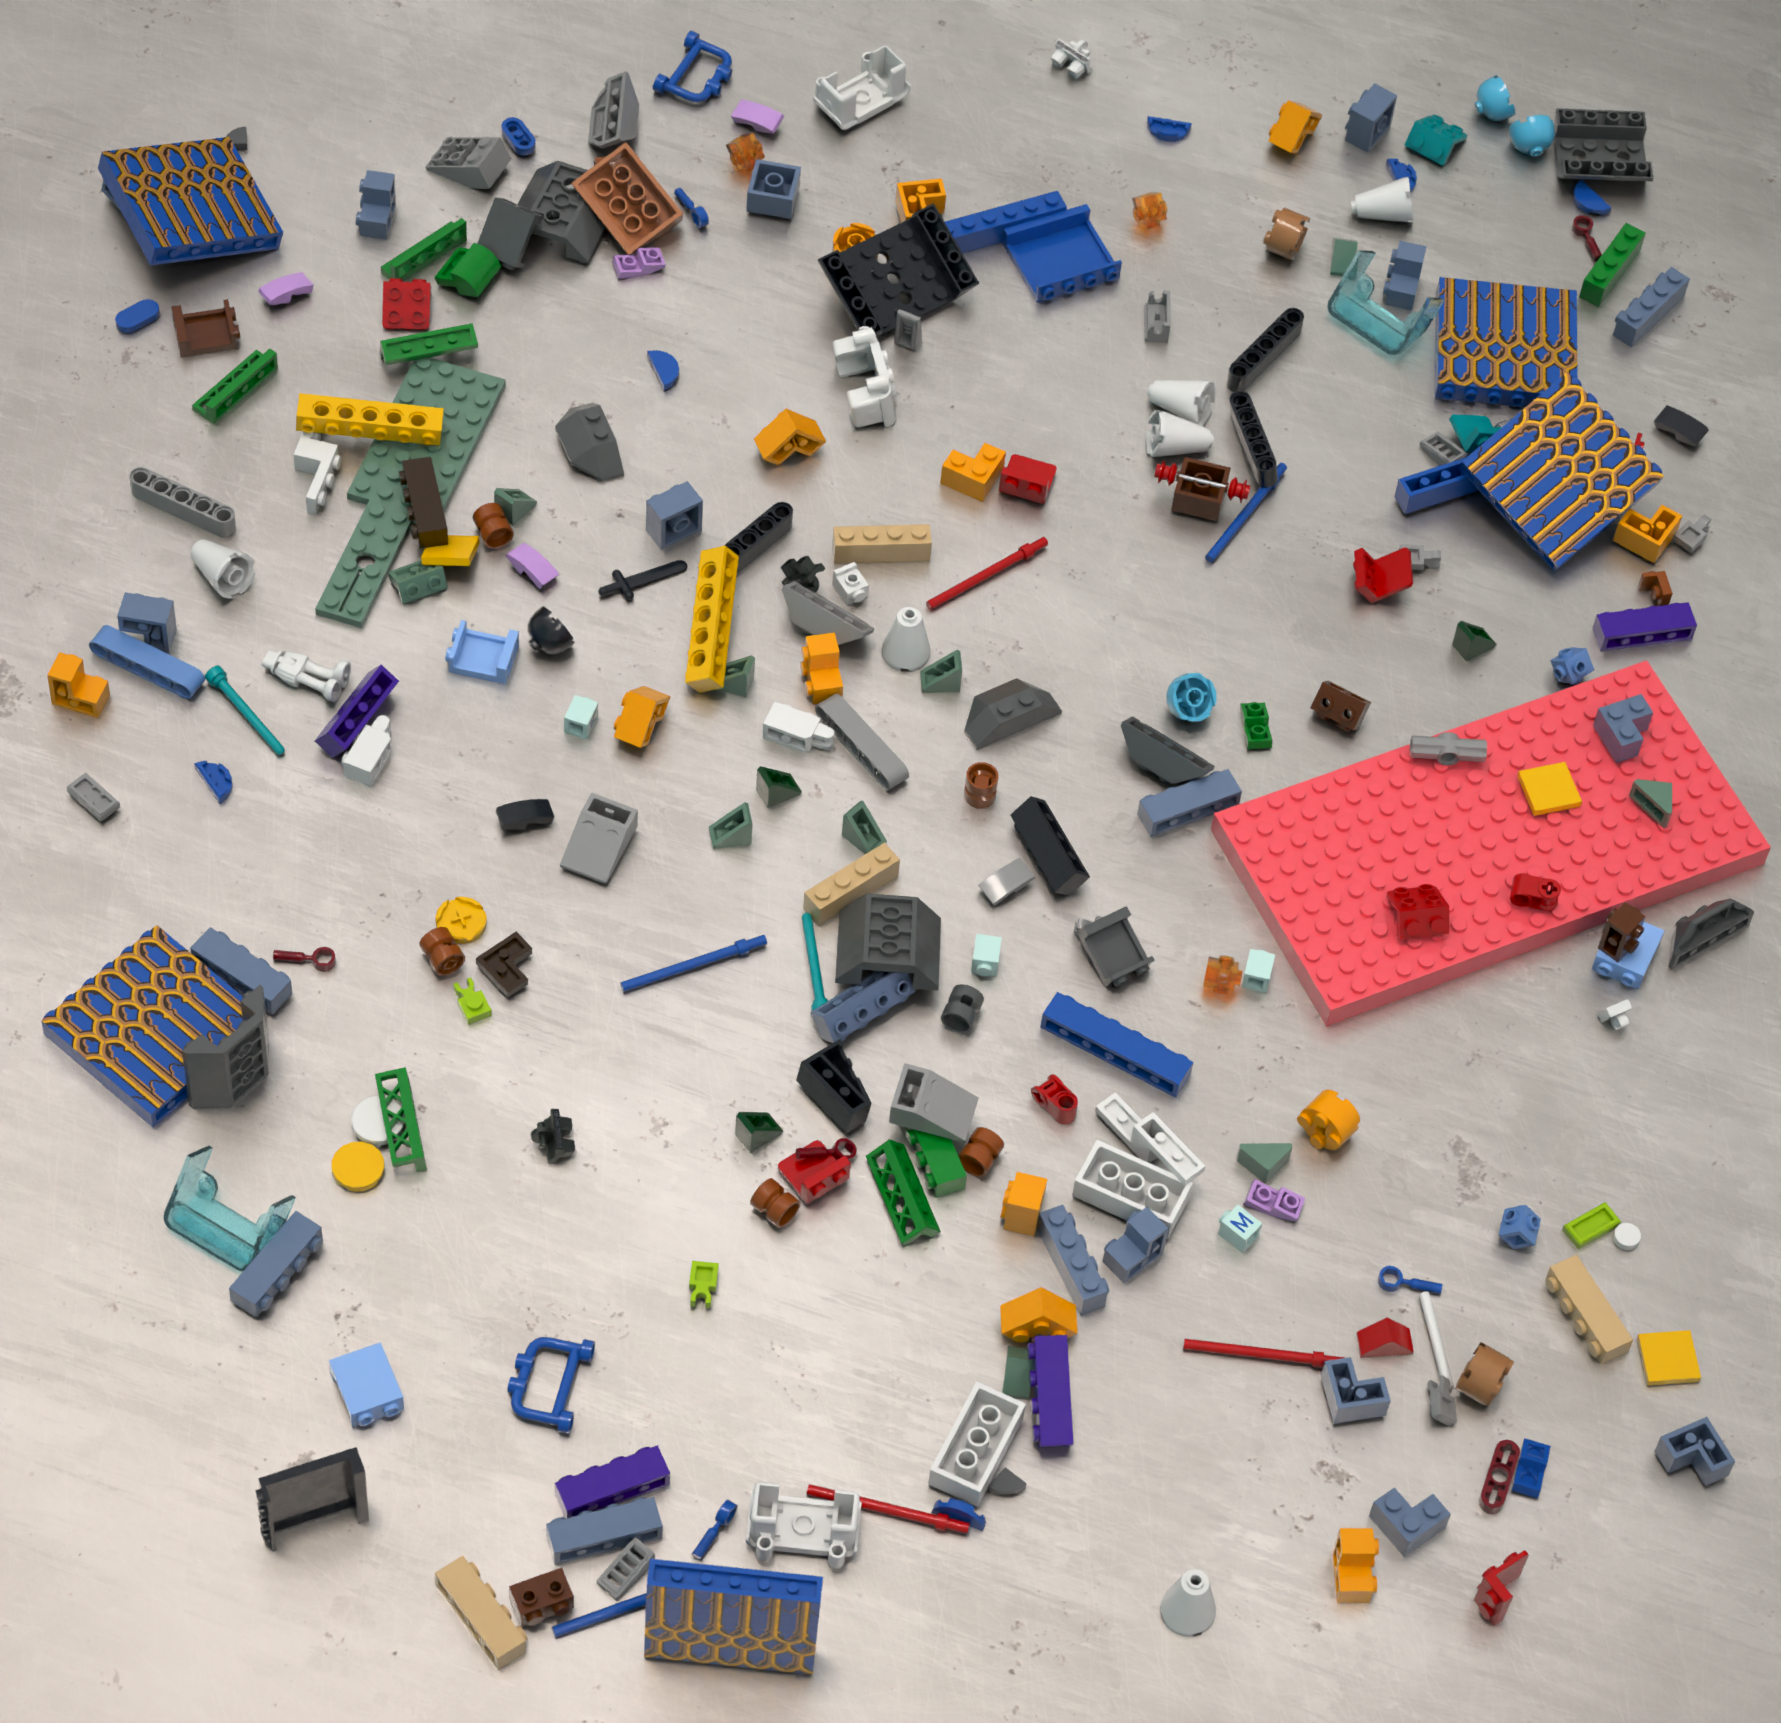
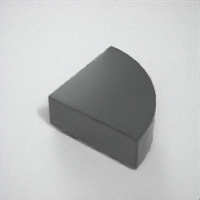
M246 126L236 128L228 133L226 137H230L236 149H247Z
M1005 1467L989 1484L988 1491L996 1495L1018 1494L1026 1488L1027 1483Z

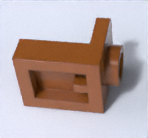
M1650 571L1641 575L1638 584L1639 591L1651 590L1652 599L1656 600L1657 606L1669 605L1673 593L1666 572Z

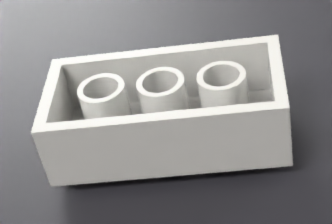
M1097 1140L1075 1179L1072 1196L1124 1220H1127L1133 1212H1140L1145 1207H1148L1169 1228L1166 1238L1169 1239L1190 1198L1193 1182L1184 1185L1173 1173Z
M976 1381L930 1469L928 1485L978 1507L1024 1418L1026 1404Z

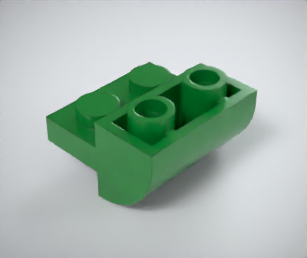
M473 243L469 249L458 247L434 278L438 285L456 287L460 295L478 297L499 271L501 265L497 257L489 249L480 244Z

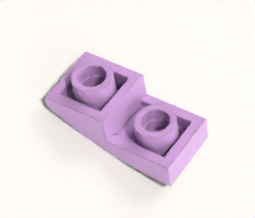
M741 99L731 118L736 123L752 125L755 131L774 134L784 116L782 113L767 106Z
M638 248L636 255H614L612 260L618 279L650 274L666 266L660 248Z
M301 272L275 279L260 287L258 292L270 305L290 303L292 295L312 293L314 285Z
M522 543L505 555L520 575L526 572L538 589H541L559 575L558 571L547 559L526 543Z
M1254 1179L1243 1205L1270 1216L1296 1221L1305 1198L1284 1187L1276 1190Z

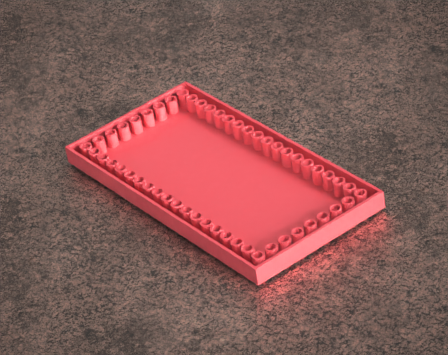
M1647 660L1445 731L1455 733L1462 739L1486 740L1487 756L1485 762L1459 761L1453 765H1443L1438 762V759L1411 758L1409 753L1410 744L1216 812L1214 813L1211 832L1326 1027L1607 922L1606 919L1609 913L1615 907L1619 909L1624 902L1638 910H1642L1765 864L1771 849L1763 834ZM1642 694L1653 711L1648 730L1640 732L1643 742L1639 754L1631 759L1616 763L1593 727L1598 708ZM1565 762L1582 800L1581 807L1534 816L1517 777L1518 771ZM1636 779L1672 783V814L1667 827L1663 828L1629 796L1633 782ZM1525 873L1531 876L1556 880L1561 886L1557 907L1552 911H1543L1512 904L1510 902L1513 877L1517 874ZM1422 884L1436 886L1449 905V934L1400 940L1397 936V912L1388 900L1387 892L1397 887L1416 888Z

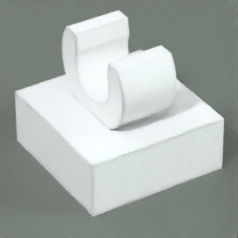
M1627 999L1598 1013V1017L1601 1023L1611 1019V1025L1616 1031L1630 1024L1628 1017L1624 1013L1632 1009V1006Z

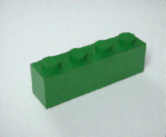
M1625 223L1584 278L1579 298L1600 307L1641 251L1646 232Z
M906 1127L908 1144L914 1146L916 1163L919 1168L923 1167L925 1184L928 1189H932L935 1198L964 1190L967 1175L952 1140Z

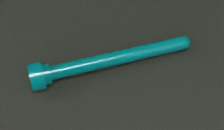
M219 665L210 668L205 674L206 681L212 687L220 688L274 752L282 755L285 752L283 745L227 682V673Z
M804 913L802 915V924L815 998L811 1005L812 1012L826 1003L828 999L824 995L812 916L809 913Z

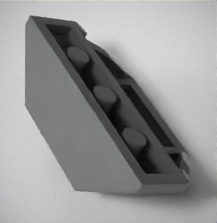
M589 403L570 408L555 425V430L571 465L587 474L595 476V479L601 482L624 476L617 441L601 406Z
M1016 678L974 696L964 732L976 750L1059 715L1062 713V710L1049 692Z
M1132 716L1122 721L1121 729L1131 759L1137 762L1140 768L1157 774L1163 782L1175 784L1204 776L1213 771L1214 765L1154 728L1140 722Z
M1733 899L1716 901L1709 906L1703 905L1695 914L1680 918L1675 924L1676 928L1672 936L1668 967L1672 970L1748 927L1754 911Z

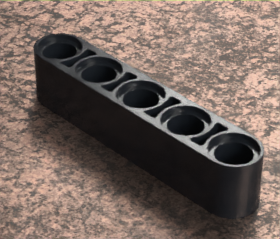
M1288 308L1230 365L1227 378V387L1230 391H1245L1300 336L1304 321V314L1300 309Z
M1236 391L1229 398L1232 421L1257 483L1262 487H1272L1278 481L1276 459L1250 395L1245 391Z
M777 502L724 545L739 556L737 574L791 530L793 508L787 502Z

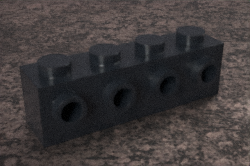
M1030 796L1010 815L1015 823L1014 828L1023 836L1027 850L1034 855L1037 860L1036 865L1038 869L1045 874L1048 879V886L1053 892L1070 896L1090 878L1045 800Z

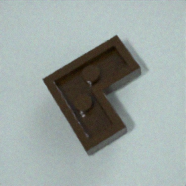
M516 931L476 958V965L508 998L528 985V978L518 969L516 964L532 954V947Z

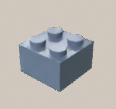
M1375 83L1369 90H1364L1360 100L1357 103L1354 102L1348 111L1350 117L1345 126L1347 131L1345 141L1368 153L1391 127L1397 95Z
M756 159L747 191L746 211L791 219L800 187L801 167Z
M688 481L675 485L671 489L661 494L653 495L650 499L646 500V531L660 550L702 531L703 500Z

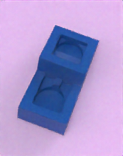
M1524 1438L1511 1491L1535 1498L1539 1497L1548 1462L1550 1445Z

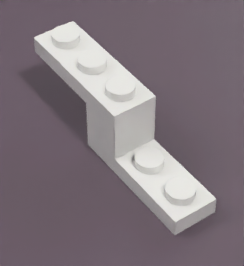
M303 432L293 454L295 470L315 474L306 496L308 513L317 514L319 507L325 504L326 490L331 488L333 484V473L335 469L338 470L340 467L341 456L338 455V445L320 441L321 433Z
M1116 1093L1096 1106L1095 1112L1141 1160L1150 1163L1158 1157L1184 1185L1205 1171L1206 1166L1154 1112L1141 1119Z

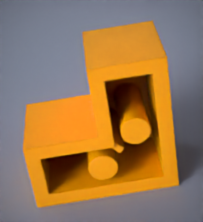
M1288 100L1280 108V118L1277 124L1272 125L1268 141L1290 153L1297 154L1306 135L1314 134L1323 115L1301 103Z
M942 178L897 183L895 202L901 223L910 219L915 212L933 203L940 214L945 213L946 192Z
M789 409L780 412L754 438L763 459L778 466L794 451L811 456L826 442L815 420Z
M987 443L983 444L975 458L952 450L942 465L940 484L983 502L1001 475L1005 464L1006 451Z
M1661 505L1653 517L1649 519L1629 508L1618 523L1613 541L1655 563L1678 531L1682 515Z
M835 633L806 636L805 647H801L803 661L800 662L802 676L807 678V681H805L807 696L811 695L813 705L819 704L836 693L843 697V683L838 667L840 651Z
M59 652L47 674L52 704L99 718L110 697L108 681L99 676L85 674L83 659L73 654L68 655Z
M646 686L630 690L629 693L626 692L621 706L624 707L622 714L616 718L613 729L616 730L614 737L640 748L647 746L655 723L664 718L671 696Z
M1016 1172L1015 1180H1009L1000 1218L1005 1219L1004 1230L1030 1236L1035 1235L1038 1216L1045 1195L1047 1178Z
M1042 1287L1000 1305L1002 1334L1013 1339L1015 1342H1026L1029 1338L1038 1334L1043 1336L1067 1335V1338L1078 1334L1076 1305Z
M1373 1528L1339 1529L1332 1551L1336 1603H1370L1372 1594L1377 1592V1577L1372 1576L1371 1567L1375 1565V1555L1379 1554V1541L1374 1539Z

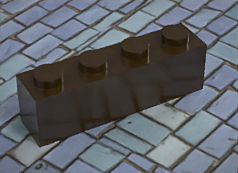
M431 457L403 460V470L399 471L400 485H405L406 488L403 489L404 503H409L410 506L407 507L408 520L414 523V525H411L412 538L417 539L419 549L448 545V529Z

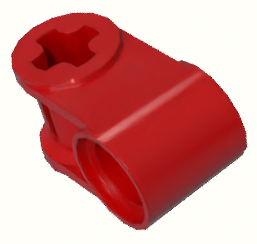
M1520 873L1513 877L1510 902L1519 907L1552 911L1558 905L1561 886L1553 879Z
M1051 1074L1046 1082L1031 1088V1094L1036 1103L1043 1107L1058 1123L1063 1125L1073 1123L1077 1115L1078 1098L1063 1084L1059 1077Z

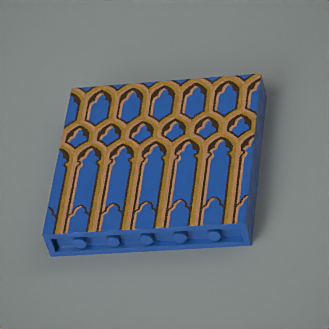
M230 137L101 152L98 170L150 265L279 249L283 230Z
M1439 277L1436 289L1434 398L1526 407L1566 372L1578 378L1577 290Z
M1568 372L1466 457L1459 466L1463 474L1554 573L1655 488L1664 477L1661 468L1656 463H1651L1648 460L1645 451L1630 440L1628 432L1623 428H1619L1613 422L1614 418L1606 410L1603 411L1598 406L1597 399L1591 393L1587 394L1582 388L1579 379L1571 376Z
M156 925L150 931L144 932L140 939L132 946L126 947L113 962H108L104 965L101 972L96 976L87 979L78 991L68 995L55 1010L46 1013L41 1022L43 1033L48 1039L153 1128L188 1098L182 1055L184 1046L201 1034L216 1047L223 1037L230 1036L243 1021L241 1011L243 996Z
M650 1559L646 1587L644 1657L813 1675L823 1577Z

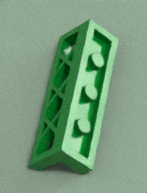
M461 218L455 223L451 221L382 265L381 273L388 280L392 278L403 279V281L407 280L467 241L466 221Z
M473 323L381 340L380 357L384 359L385 366L476 349L478 348V341Z
M269 348L262 354L256 349L192 405V410L212 424H215L278 369L277 353Z
M406 1067L375 1074L393 1168L414 1163L417 1172L427 1170ZM397 1078L398 1084L392 1092L383 1087L382 1081ZM393 1099L402 1103V1107L396 1114L387 1109ZM397 1122L407 1126V1129L401 1136L391 1131ZM403 1144L411 1148L412 1155L397 1158L396 1151Z
M889 1139L866 1155L901 1243L908 1245L922 1234L930 1237H935L941 1231L905 1145ZM885 1153L887 1160L884 1169H881L876 1159ZM889 1174L894 1175L896 1179L893 1191L888 1190L887 1187ZM899 1196L903 1197L905 1201L902 1213L896 1209ZM908 1218L913 1220L916 1227L909 1234L905 1231Z

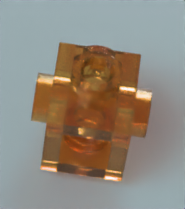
M754 133L742 134L725 145L730 154V160L737 169L746 168L747 171L754 169L756 159L762 160L765 158L763 147L756 139Z
M1151 192L1132 198L1134 205L1133 216L1138 225H1146L1147 228L1159 226L1160 221L1167 219V205L1162 199L1161 192Z
M1229 956L1209 957L1203 986L1213 988V992L1219 994H1228V991L1234 992L1235 985L1240 986L1243 971L1238 970L1239 962H1234L1235 959Z

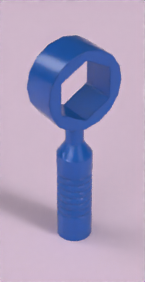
M681 188L675 189V196L686 209L691 210V217L696 227L702 228L707 226L709 219L705 209L702 206L695 208L693 201Z
M1394 1266L1384 1267L1378 1277L1379 1286L1388 1292L1398 1290L1401 1284L1409 1285L1412 1289L1441 1294L1443 1284L1416 1278L1410 1280L1403 1279L1402 1272ZM1385 1274L1395 1275L1397 1282L1395 1284L1387 1283L1383 1276Z
M727 1499L721 1505L715 1517L716 1524L707 1530L692 1552L695 1558L701 1560L717 1537L720 1526H727L734 1517L738 1508L737 1504Z

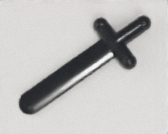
M676 560L624 578L620 570L616 569L612 572L615 583L600 587L598 593L600 596H606L621 591L626 600H632L634 593L631 588L684 571L687 568V563L683 560Z

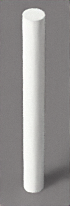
M1422 1292L1419 1294L1439 1375H1443L1450 1380L1451 1391L1454 1389L1431 1297L1429 1292Z

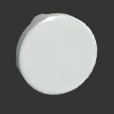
M372 1096L362 1100L356 1105L351 1116L354 1134L362 1142L372 1144L376 1148L388 1144L379 1096ZM392 1100L387 1107L389 1111L395 1114L401 1108L395 1100ZM397 1122L391 1131L400 1136L404 1132V1124Z

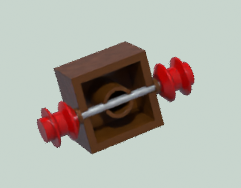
M1184 457L1181 471L1177 472L1175 463L1171 466H1166L1165 460H1163L1162 465L1157 464L1154 478H1158V484L1162 480H1167L1168 486L1174 483L1176 478L1177 485L1173 497L1172 511L1218 521L1227 490L1230 501L1234 497H1238L1240 503H1242L1243 499H1248L1251 487L1246 485L1247 480L1243 484L1238 483L1237 477L1231 480L1229 485L1230 467Z

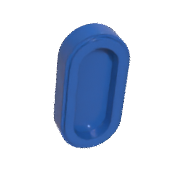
M145 299L120 311L115 317L117 329L123 333H132L158 319L160 315L159 305L154 300Z

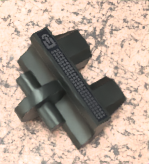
M804 556L797 562L794 558L789 559L780 567L786 575L782 584L787 585L796 581L803 587L816 593L819 589V580L815 575L818 572H823L825 567L822 563L814 564L809 556Z
M551 1109V1116L544 1119L543 1122H538L537 1128L532 1130L530 1135L531 1140L539 1143L540 1148H546L548 1163H556L559 1157L572 1156L575 1151V1142L571 1139H563L562 1136L569 1135L572 1131V1118L560 1116L559 1109Z

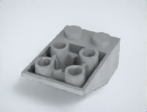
M447 137L425 168L428 171L472 189H490L512 158L500 137Z
M591 793L579 815L560 867L607 884L637 829L638 810Z
M904 1063L891 1104L889 1123L965 1143L979 1097L929 1069Z

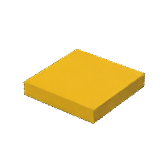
M448 535V545L425 548L421 556L422 565L470 566L480 544L479 536Z
M1565 762L1518 771L1517 777L1534 816L1581 807L1582 800Z
M1690 1330L1638 1334L1637 1343L1647 1386L1700 1382L1701 1374Z

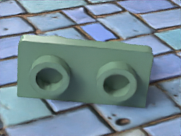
M420 560L388 572L389 579L398 589L400 600L403 604L447 589L444 569L440 565H422Z

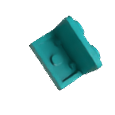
M1433 114L1414 122L1404 145L1443 166L1446 164L1454 145L1466 140L1468 135L1463 132L1461 127L1457 125L1450 126L1444 122L1442 117Z
M1453 414L1449 418L1465 452L1469 453L1475 451L1502 428L1493 427L1486 416Z

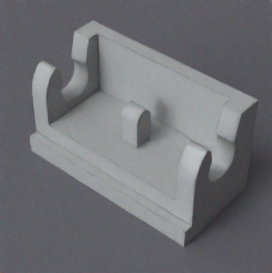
M1164 290L1160 299H1155L1154 291L1149 293L1148 301L1144 306L1145 341L1168 343L1170 332V291Z

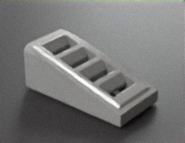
M899 309L897 311L894 343L916 351L922 341L921 319Z
M1439 432L1420 442V446L1439 466L1469 456L1467 452Z
M635 1537L596 1580V1583L618 1600L649 1569L650 1559H655V1553ZM629 1560L636 1568L632 1569L625 1562ZM620 1568L628 1577L625 1578L617 1570ZM611 1576L621 1584L619 1588L609 1580Z

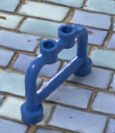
M690 30L684 41V47L690 49L670 78L658 74L653 84V90L661 94L667 91L694 103L707 100L711 94L717 97L722 89L720 81L728 82L732 75V69H730L732 64L731 56L724 49L699 39L700 34ZM701 50L720 57L723 63L717 66L713 77L707 80L701 93H692L676 86Z
M540 1337L529 1343L525 1354L518 1353L516 1357L515 1369L519 1370L518 1377H510L507 1392L512 1393L511 1406L513 1411L524 1419L557 1425L558 1432L569 1434L574 1421V1412L566 1411L564 1408L578 1361H592L595 1341L584 1339L582 1344L551 1337ZM541 1348H550L570 1353L552 1413L526 1408L522 1405V1398L527 1390L528 1378L534 1367L535 1355Z

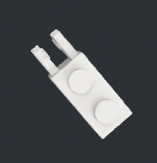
M774 702L763 723L762 738L803 753L810 751L812 746L827 751L834 745V730L827 725L821 724V718L812 713L797 710L787 704Z
M386 715L378 716L371 726L365 725L361 733L359 732L353 740V746L350 751L344 753L341 764L344 768L345 777L368 786H372L391 755L390 718Z

